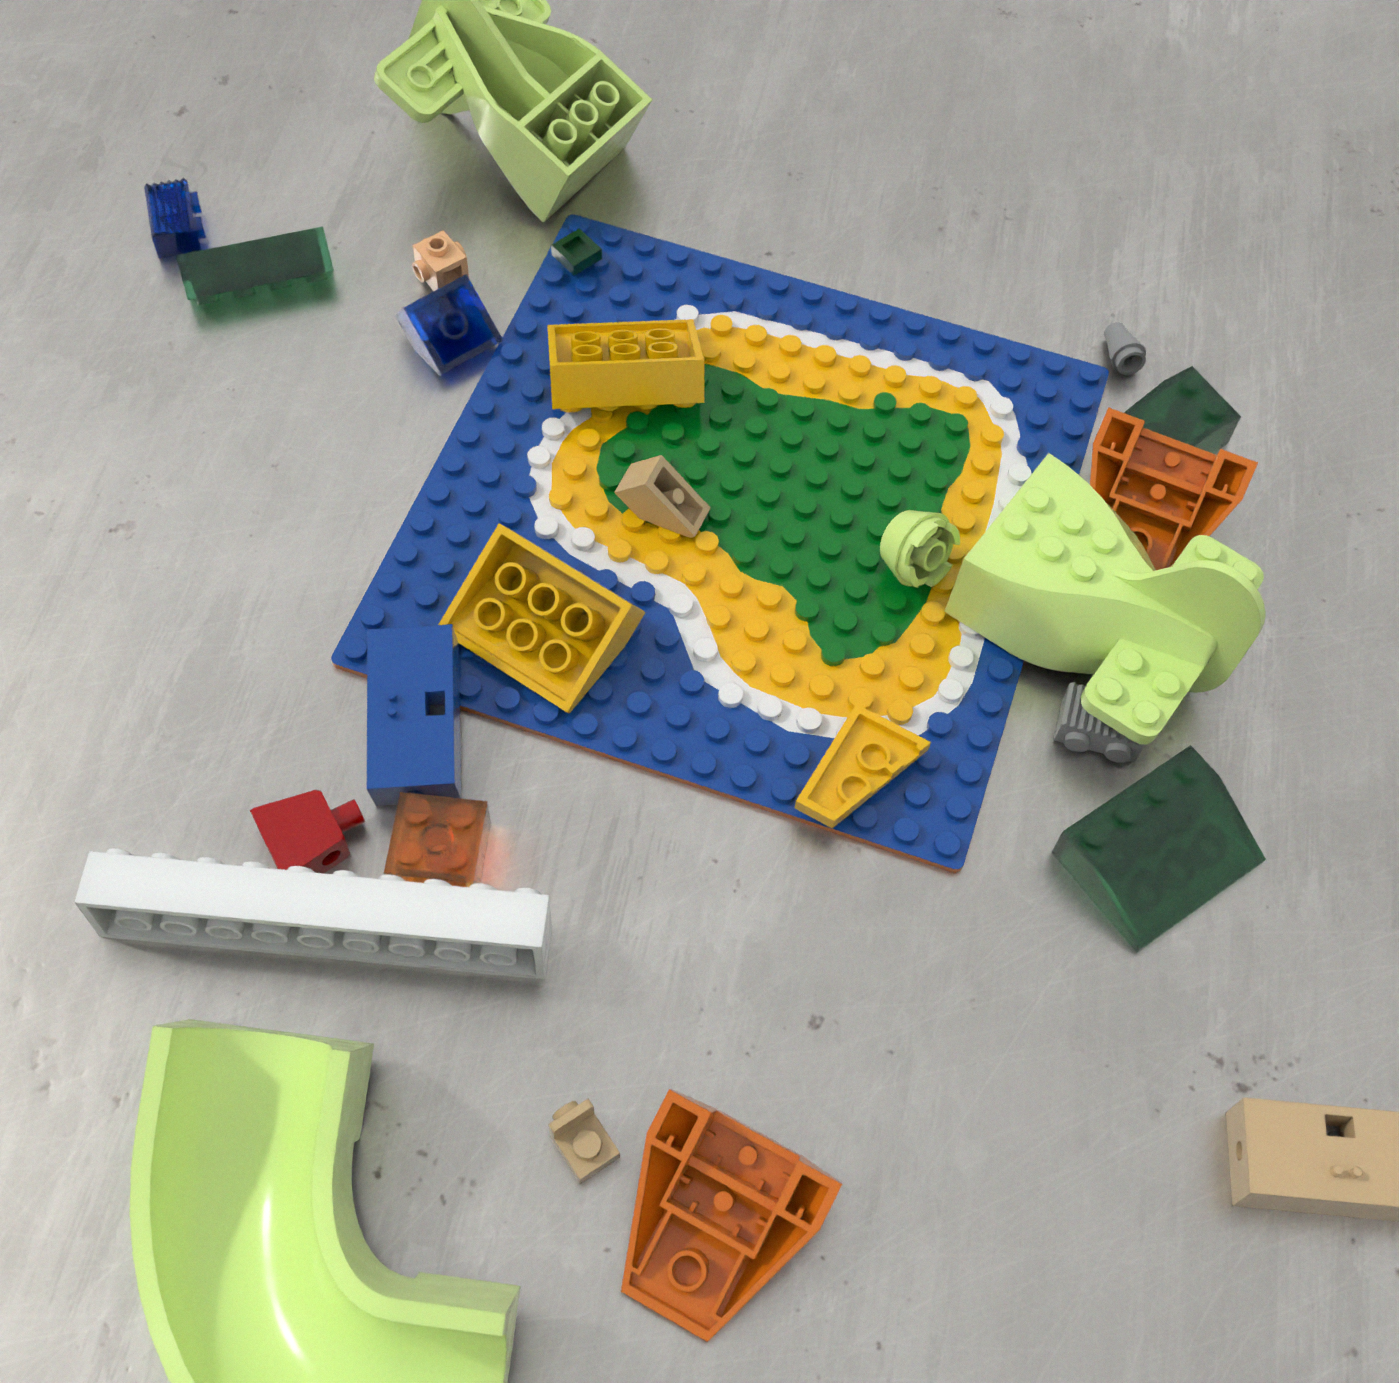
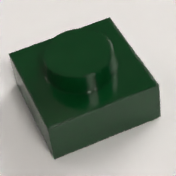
M580 228L551 244L552 256L573 276L602 260V249Z

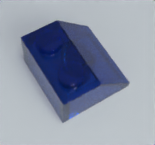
M467 274L405 306L395 315L413 349L439 376L504 341Z

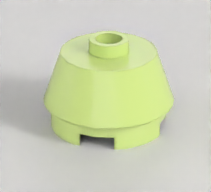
M906 510L893 518L886 527L880 542V554L901 584L916 588L922 584L932 587L940 582L951 569L952 564L947 562L952 552L953 544L960 546V534L957 527L951 524L948 518L941 513Z

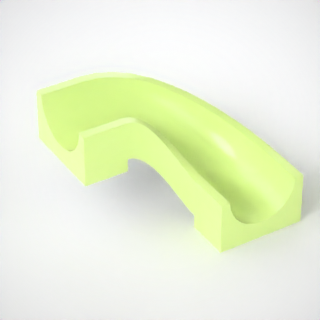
M193 1019L152 1027L131 1162L130 1225L132 1254L139 1296L151 1339L170 1383H508L521 1286L419 1272L415 1278L400 1275L387 1268L377 1259L366 1243L359 1227L352 1190V1155L354 1142L359 1140L361 1135L374 1043Z

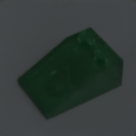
M1193 366L1164 380L1124 412L1144 420L1143 428L1210 453L1228 444L1241 418L1237 411Z

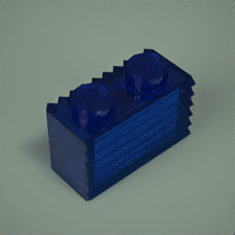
M184 178L180 181L175 179L173 182L168 180L166 183L161 181L159 184H146L144 190L151 237L158 258L202 252L200 239L206 238V231L202 216L196 217V213H202L198 192H191L188 181Z

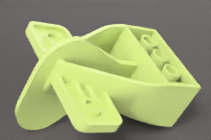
M422 0L409 39L379 62L374 74L375 84L405 113L420 123H427L440 113L454 114L470 110L474 125L484 145L521 199L544 223L626 147L651 104L652 99L598 48L575 34L546 25L551 15V7L546 0Z
M1048 453L964 558L944 612L1010 654L1031 664L1057 671L1094 674L1080 697L1083 708L1089 714L1133 742L1149 744L1158 737L1188 692H1206L1222 685L1230 677L1261 632L1266 618L1265 605L1258 591L1263 582L1264 574L1256 563L1207 535H1198L1192 538L1172 567L1156 570L1145 548L1120 516L1087 481L1069 466Z

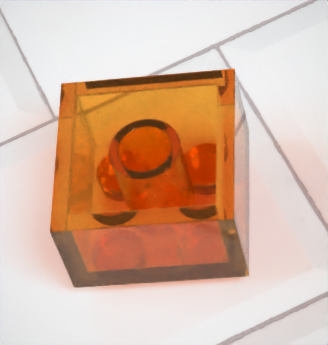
M400 792L384 875H395L403 878L405 881L424 883L428 879H439L450 883L451 886L469 887L472 884L481 883L491 828L488 801Z

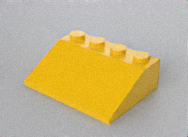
M693 319L547 325L552 409H560L563 412L572 413L578 412L582 408L598 407V409L603 411H613L619 409L620 406L653 409L658 405L673 404L676 407L687 408L694 406L695 403H704V357Z
M499 523L438 625L452 624L459 644L565 712L571 713L624 649L646 612Z

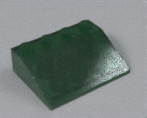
M1191 745L1065 829L1051 852L1137 953L1266 860L1221 777Z

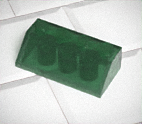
M323 226L176 255L187 299H196L198 306L220 301L218 294L233 291L234 298L256 294V286L269 284L270 290L273 291L292 287L290 279L305 277L306 283H312L328 279L326 272L334 271Z

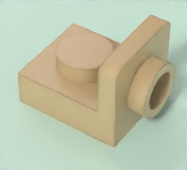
M589 1099L580 1104L576 1101L569 1102L553 1114L552 1118L554 1121L548 1125L550 1138L580 1184L620 1158L619 1150L594 1114V1106Z

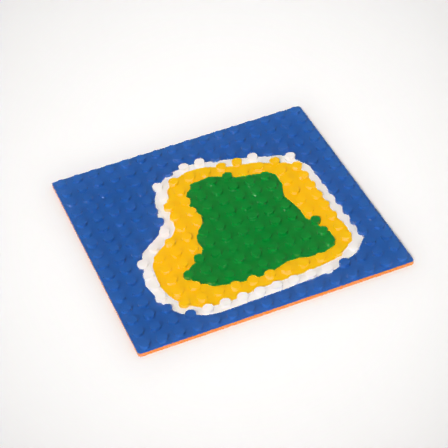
M574 214L567 216L553 243L580 228L602 249V260L573 276L552 256L550 247L331 657L333 666L367 678L368 629L438 625L497 525L500 523L646 613L624 649L571 713L565 712L459 644L461 710L949 872L957 873L961 871L1024 660L1010 654L944 611L964 558L1047 454H1051L1069 466L1078 475L1080 474L1109 376L1108 369ZM694 320L704 357V403H695L694 406L687 408L676 407L673 404L658 405L653 409L620 406L619 409L613 411H603L598 409V407L582 408V410L572 413L563 412L560 409H552L547 325ZM662 455L711 507L695 537L689 538L639 519L614 493L630 464ZM914 510L941 513L959 531L960 546L953 544L952 552L947 562L952 564V567L946 576L932 587L922 584L916 588L901 584L881 557L880 542L883 533L893 518L903 511ZM856 704L931 742L926 753L833 829L795 809L797 798Z

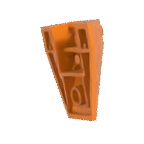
M1108 407L1093 442L1090 486L1134 532L1145 548L1156 570L1172 567L1192 538L1198 535L1210 537L1242 501L1258 462L1220 449L1217 455L1143 428L1144 420Z
M669 1089L646 1134L621 1292L708 1342L821 1229L843 1183L802 1155L726 1113Z

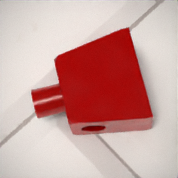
M312 790L250 810L277 869L288 870L291 866H303L312 869L315 873L325 874L350 855L343 833L365 823L355 799L330 809L321 790Z

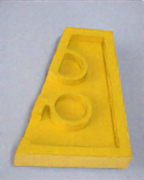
M856 704L797 798L795 809L833 829L926 753L931 742Z

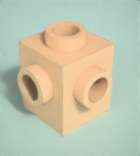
M444 230L412 245L415 259L412 262V268L420 282H426L439 298L470 282L466 253L458 241L453 242Z

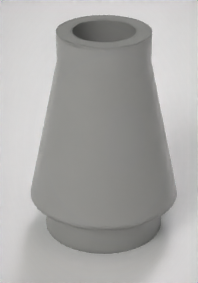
M1116 322L1109 325L1104 331V336L1107 340L1112 368L1123 375H1131L1138 372L1146 362L1145 347L1125 328L1124 324Z

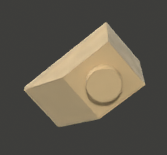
M662 455L630 464L614 492L639 519L689 538L696 536L711 508Z

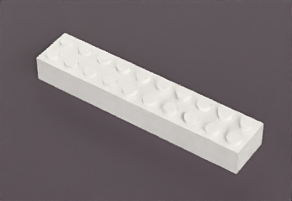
M116 848L108 849L106 853L89 851L74 902L99 937L545 980L552 936L549 895H544L532 888H518L515 892L496 890L495 887L482 883L472 884L469 887L451 886L450 883L439 879H428L424 883L405 881L403 878L395 875H381L378 879L366 878L346 870H338L333 874L315 873L312 869L303 866H291L288 870L269 868L267 865L259 862H244L242 866L230 865L210 857H201L197 861L179 860L177 857L166 853H154L151 857L136 856L126 850Z

